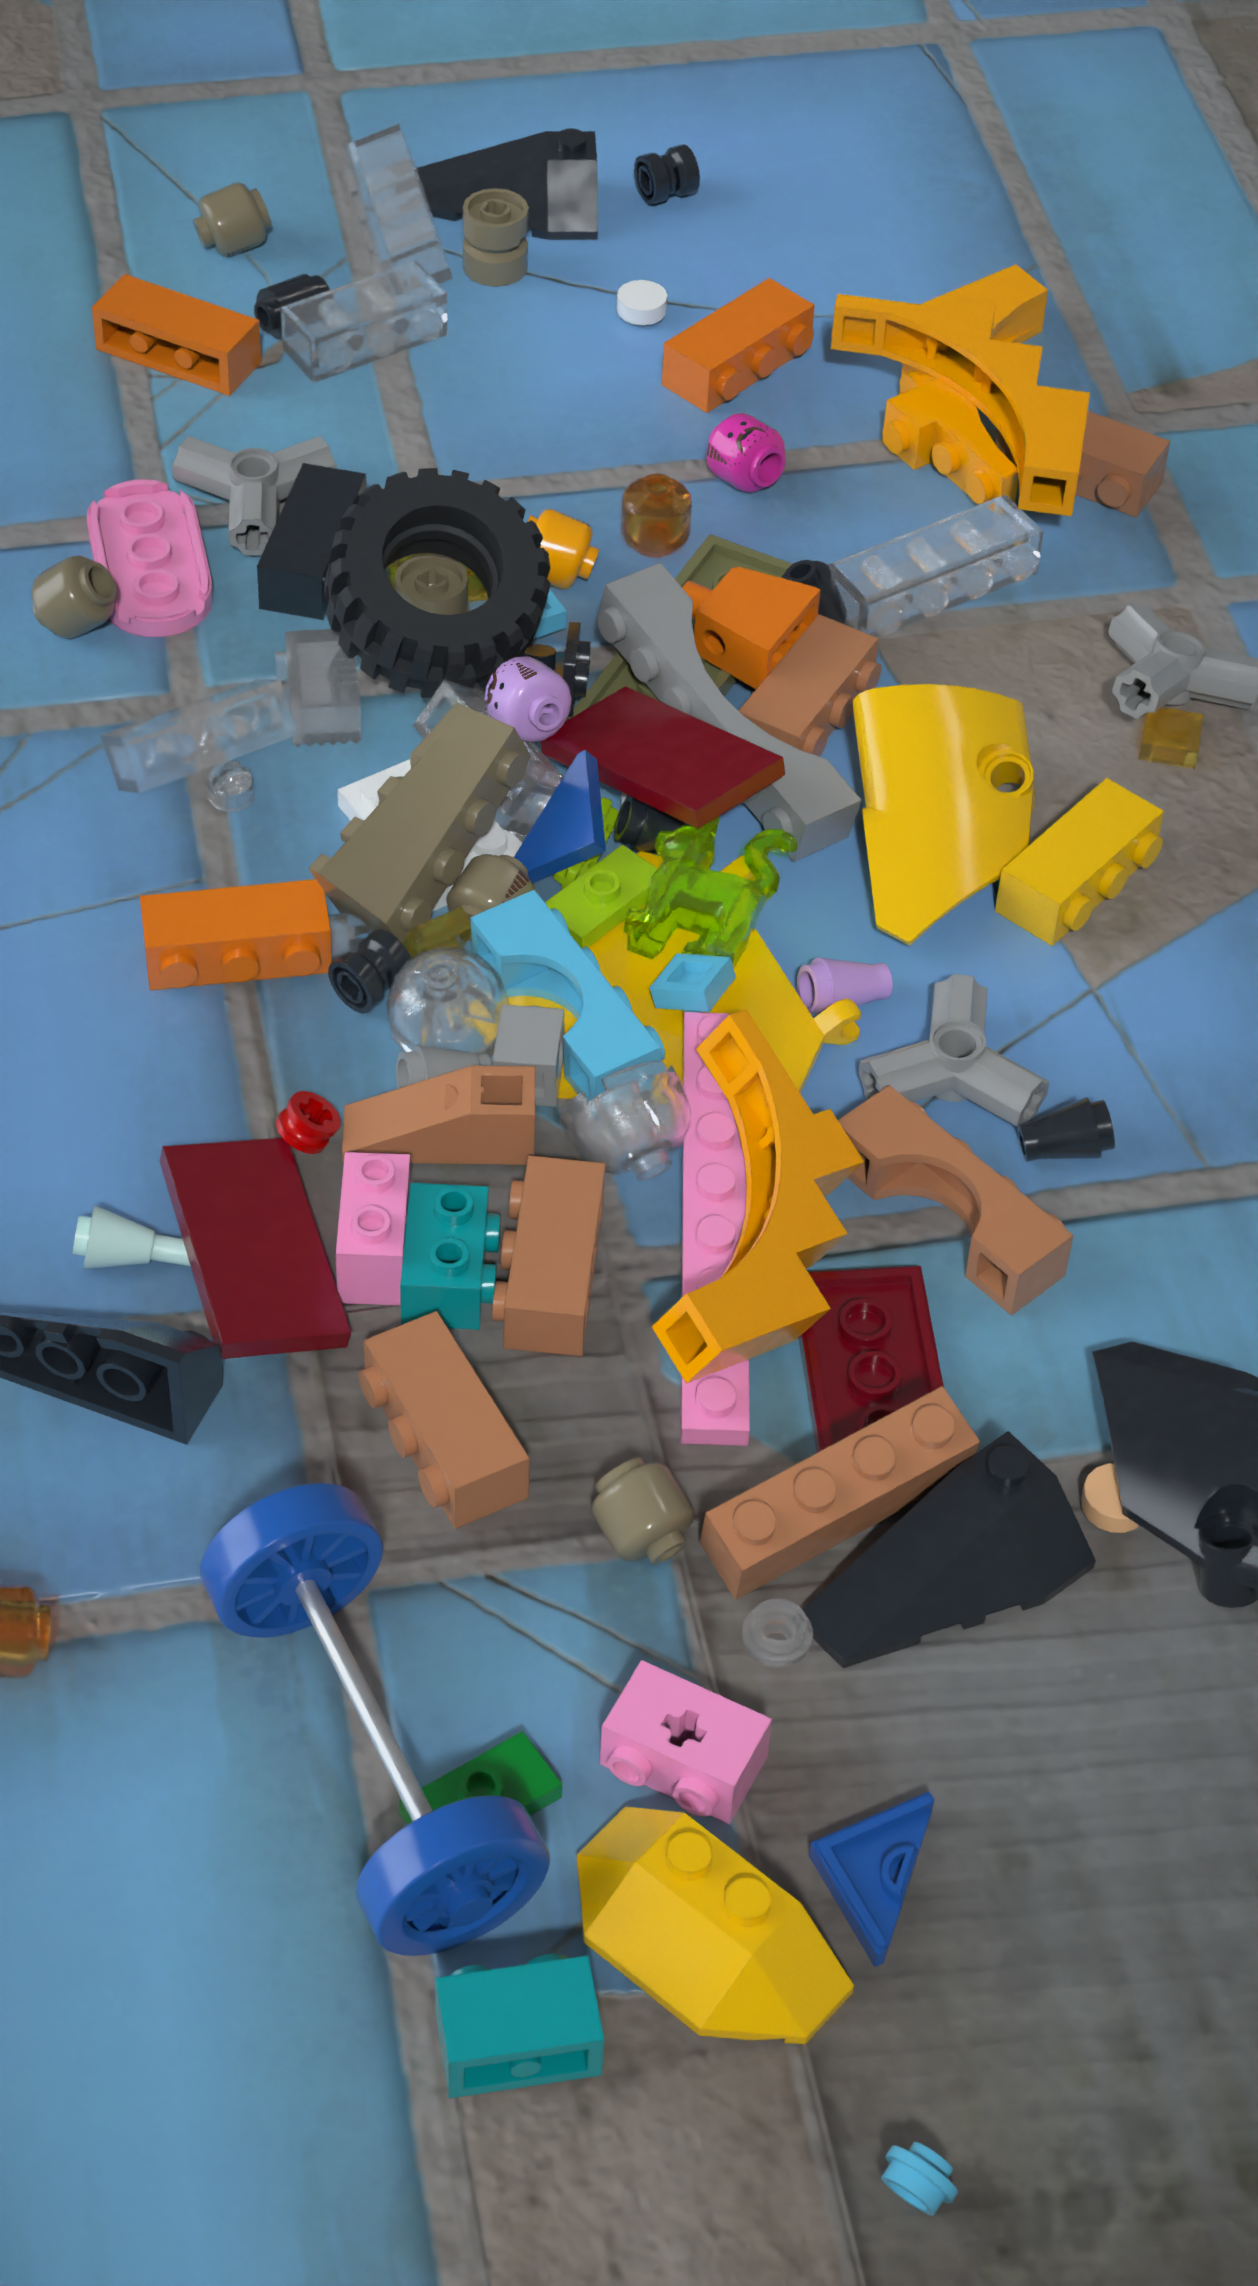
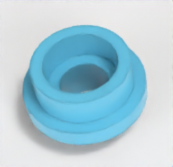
M914 2142L909 2150L893 2145L886 2154L885 2158L890 2165L882 2175L881 2180L904 2201L931 2216L935 2215L942 2202L948 2204L953 2202L958 2194L957 2188L948 2180L953 2172V2168L936 2152L923 2144Z

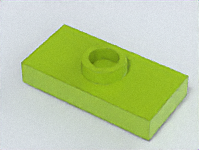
M622 844L547 900L545 904L550 910L553 908L559 910L567 923L569 933L581 948H589L648 902L652 877H655V884L651 893V899L666 889V874Z

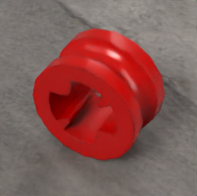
M308 1091L296 1092L289 1099L287 1108L283 1109L276 1118V1128L283 1140L294 1149L307 1154L321 1153L328 1145L329 1137H332L341 1125L340 1116L333 1105L323 1097Z

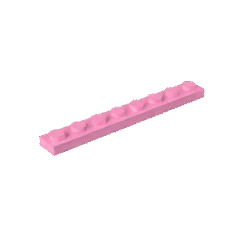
M684 1012L682 1297L686 1293L697 1290L721 1278L737 1247L745 1216L747 1185L739 1131L728 1099L696 1050L730 1013ZM749 1359L687 1384L681 1376V1444L748 1446L750 1432Z

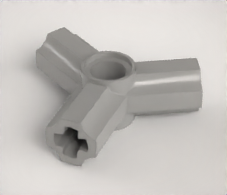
M188 436L179 445L176 459L172 464L173 479L230 500L229 545L237 547L244 556H262L277 522L280 500L288 498L302 464L307 463L336 469L337 466L329 445L321 436L274 453L261 448H247L234 453Z
M1144 603L1128 604L1121 614L1113 617L1108 635L1115 641L1116 646L1134 663L1117 675L1113 685L1112 693L1119 701L1121 712L1138 719L1145 713L1156 712L1166 704H1185L1189 702L1190 698L1248 710L1252 704H1255L1258 696V658L1206 648L1199 638L1186 632L1171 630Z
M952 974L947 980L935 983L929 1040L860 1060L858 1074L866 1100L888 1085L893 1087L907 1100L913 1102L931 1096L948 1102H960L969 1099L1017 1127L1020 1124L1031 1122L1037 1115L1040 1105L1047 1096L1049 1081L986 1047V1036L984 1033L988 988L978 984L974 976Z

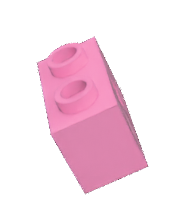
M345 1152L336 1244L337 1291L341 1303L401 1305L400 1281L411 1183L410 1154Z
M641 1660L602 1725L600 1765L608 1768L615 1777L629 1785H645L673 1798L679 1806L694 1815L703 1817L710 1815L730 1824L768 1757L772 1719Z

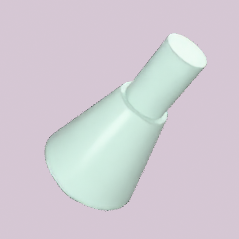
M96 1205L93 1207L92 1217L78 1216L72 1254L85 1256L83 1269L150 1263V1260L190 1266L182 1238L157 1235L152 1229Z

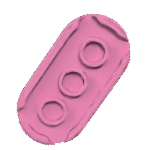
M138 479L115 484L104 491V498L99 500L97 504L94 499L87 510L88 536L93 561L101 563L107 568L116 584L117 593L114 611L108 619L123 631L145 637H166L185 632L202 622L210 612L213 604L212 579L195 505L192 499L180 489V495L168 490V484L156 480Z

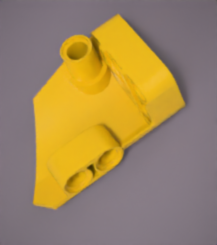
M913 684L869 689L858 694L853 700L865 808H862L876 926L877 929L909 946L959 904L1000 879L1001 870L1029 846L1031 817L1036 804L1035 779L1024 707L1016 699L976 688L954 685ZM1005 783L1021 785L1018 790L1010 793L997 790L1000 785Z

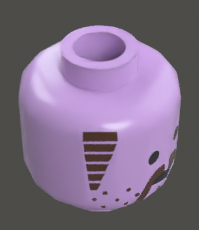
M525 656L514 657L502 663L494 671L486 686L484 701L487 712L492 718L514 727L521 740L537 742L553 736L564 725L570 713L572 697L568 684L558 673L541 661Z

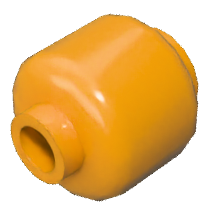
M554 509L544 510L538 518L530 515L528 522L531 520L535 522L543 536L540 548H544L549 554L551 568L547 579L550 582V586L559 590H567L573 586L577 576L588 580L600 550L590 545L593 536L591 526L586 522Z

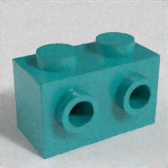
M410 1183L400 1281L401 1325L437 1311L447 1328L480 1330L482 1304H493L497 1277V1265L485 1264L486 1252L499 1253L501 1214L489 1213V1187Z
M547 1954L536 1957L525 1965L491 1969L483 1965H471L454 1971L450 1976L435 1978V2015L449 2099L602 2076L604 2035L588 1955L567 1958L561 1954Z

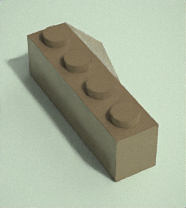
M456 702L410 755L411 769L404 777L390 776L377 791L379 804L365 821L354 816L340 832L341 839L345 843L332 858L321 853L308 869L348 925L367 934H371L379 929L388 931L397 937L406 949L415 935L421 933L430 921L433 907L446 887L458 879L464 866V860L480 836L485 835L494 822L498 807L510 789L517 786L525 775L527 763L531 756L516 729Z

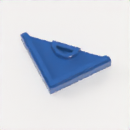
M586 750L577 754L514 856L526 867L528 877L532 883L606 851L597 759Z
M929 1791L810 1842L808 1856L874 1967L885 1962L932 1815L934 1798Z

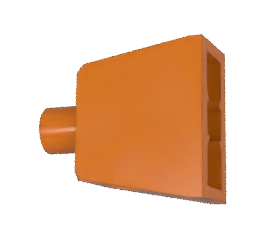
M743 567L731 568L713 590L692 581H687L682 587L693 600L692 619H695L694 639L700 657L754 689L759 687L818 616L820 589Z

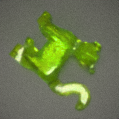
M719 817L700 829L686 825L674 831H661L657 836L655 849L662 858V864L651 877L649 898L646 906L642 909L630 908L626 914L624 932L628 934L627 950L653 960L663 951L676 929L681 928L700 935L698 941L687 942L681 954L731 957L733 968H735L749 945L750 934L755 930L760 912L766 902L778 890L781 876L774 864L768 859V853L794 854L798 850V841L791 833L782 829H767L757 833L745 846V863L756 877L755 881H751L739 875L710 869L716 863L714 852Z

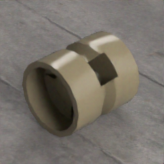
M493 188L475 192L465 200L463 205V233L465 236L463 241V269L472 281L486 286H507L518 282L526 275L528 268V242L525 235L528 233L529 207L526 200L519 194L510 190Z
M427 554L408 559L398 567L395 575V591L413 606L427 612L443 615L467 612L468 576L466 569L458 561L444 555Z

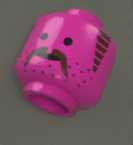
M746 413L733 414L717 425L710 434L706 451L708 466L714 475L733 487L747 493L757 492L772 485L781 476L786 462L784 440L777 430Z

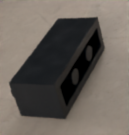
M307 463L302 464L257 565L259 609L324 620L328 608V602L324 599V586L335 533L339 531L341 518L348 507L358 504L360 494L367 489L366 473Z

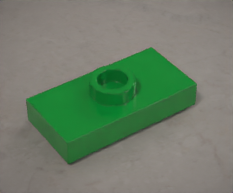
M523 1731L421 1788L432 1810L468 1798L501 1796L520 1802L531 1816L562 1798V1783ZM400 1799L399 1814L408 1825L413 1821Z

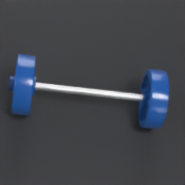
M325 1483L305 1484L284 1489L248 1506L221 1528L203 1555L200 1565V1579L220 1621L228 1630L236 1634L257 1638L276 1637L291 1634L313 1625L413 1821L391 1836L370 1857L357 1882L356 1897L377 1941L381 1947L391 1953L405 1956H422L453 1949L495 1929L528 1903L542 1885L549 1870V1851L526 1808L514 1799L501 1796H479L456 1801L432 1810L332 1616L354 1600L374 1577L383 1556L382 1538L362 1500L352 1490L340 1485Z

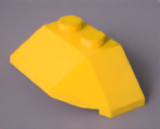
M625 1806L577 1854L576 1864L584 1943L699 2036L743 2040L784 2039V2043L806 2045L853 1993L854 1984L803 1905L686 1813Z

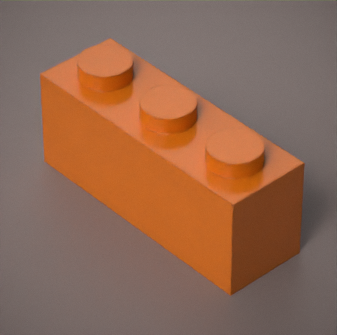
M124 274L92 306L96 350L231 396L261 363L259 319Z
M771 278L766 279L664 342L662 386L702 411L710 412L725 401L733 399L738 393L758 380L769 376L774 370L794 357L803 354L811 347L814 337L813 320L815 305Z
M316 879L140 895L149 991L328 973V967L332 963L331 930L325 892Z

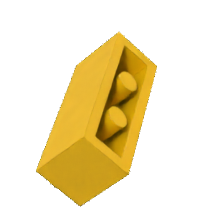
M1104 779L1001 870L995 912L1053 946L1071 929L1077 931L1083 927L1093 909L1105 898L1109 900L1115 898L1124 887L1127 878L1139 867L1145 869L1154 862L1163 844V839L1159 834L1164 811L1112 780Z

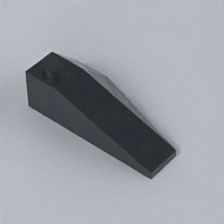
M573 128L562 131H545L398 173L400 211L457 221L463 218V205L471 194L484 189H505L519 194L526 200L529 207L528 228H532V237L546 240H598L595 131H581Z
M0 1312V1378L186 1445L223 1386L220 1344L210 1341L204 1335L195 1331H181L156 1322Z
M1007 1431L958 1465L799 1611L796 1622L842 1668H846L918 1645L923 1635L961 1624L963 1630L985 1623L986 1615L1020 1605L1022 1611L1043 1605L1092 1570L1096 1559L1057 1476Z

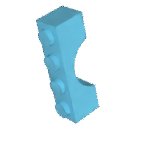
M532 890L470 917L472 959L502 998L513 996L544 998L563 1006L577 1019L572 1028L563 1036L564 1078L595 1118L661 1089V1061L665 1058V1050L658 1033L651 1026H643L632 1012L631 1004L625 992L619 986L612 987L602 975L597 959L588 947L581 948L570 935L567 923L559 910L556 908L550 910L536 891Z

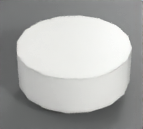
M634 280L625 283L617 292L616 310L618 316L633 325L646 326L657 323L666 315L668 295L660 284L652 281Z

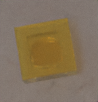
M1163 707L1154 713H1146L1138 760L1195 769L1204 714Z
M459 907L409 929L403 945L412 958L414 973L430 966L432 971H438L450 966L462 957L464 953L463 948L471 934L470 919L463 907Z

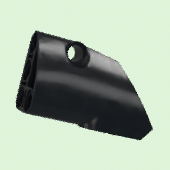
M1128 1342L1092 1351L1093 1363L1109 1431L1122 1514L1200 1565L1202 1595L1207 1601L1227 1608L1244 1607L1253 1604L1258 1600V1377L1241 1370L1136 1342Z

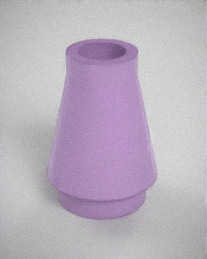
M817 957L811 964L803 965L797 976V993L810 1014L817 1013V1015L842 999H851L857 1006L875 1000L888 999L891 996L893 986L890 969L885 963L868 964Z

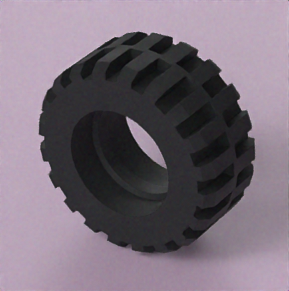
M419 468L417 477L409 478L407 472L388 476L384 489L379 484H374L360 494L358 504L348 507L341 518L339 531L335 533L324 586V599L328 602L326 615L330 628L336 633L341 631L338 644L347 657L354 658L359 655L362 659L360 670L372 679H376L379 674L390 679L388 688L401 693H405L406 687L421 690V698L438 699L440 691L451 690V695L454 698L471 695L475 683H478L481 688L486 689L491 675L502 663L514 657H524L526 648L531 647L548 598L550 582L547 578L551 566L548 552L544 548H540L543 536L538 526L532 520L526 523L523 521L526 509L515 498L510 497L507 501L499 496L500 487L485 479L482 485L468 480L470 473L453 470L451 476L438 475V468ZM434 553L444 555L468 567L483 584L489 600L471 611L460 614L443 615L427 612L413 606L395 591L385 574V569L393 562L413 554Z

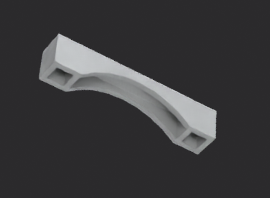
M657 563L605 584L596 624L604 639L609 643H613L627 660L638 680L645 682L662 703L783 757L786 775L742 802L747 805L761 822L767 836L774 843L779 844L793 862L848 838L862 800L827 759L799 750L769 735L744 717L722 695L706 672L695 645L692 627L693 600L662 563Z

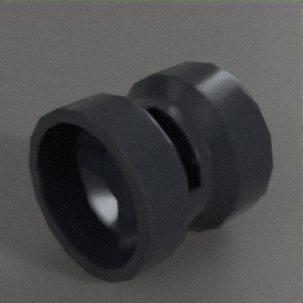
M685 144L670 147L664 155L659 156L652 152L640 155L635 160V182L646 204L653 205L664 202L671 194L682 197L698 191L700 186L699 167L692 150Z
M382 929L373 931L361 940L357 952L342 954L328 967V977L338 997L352 1010L362 1014L370 1012L383 1001L384 992L387 989L391 991L398 990L414 976V964L406 947L397 937Z

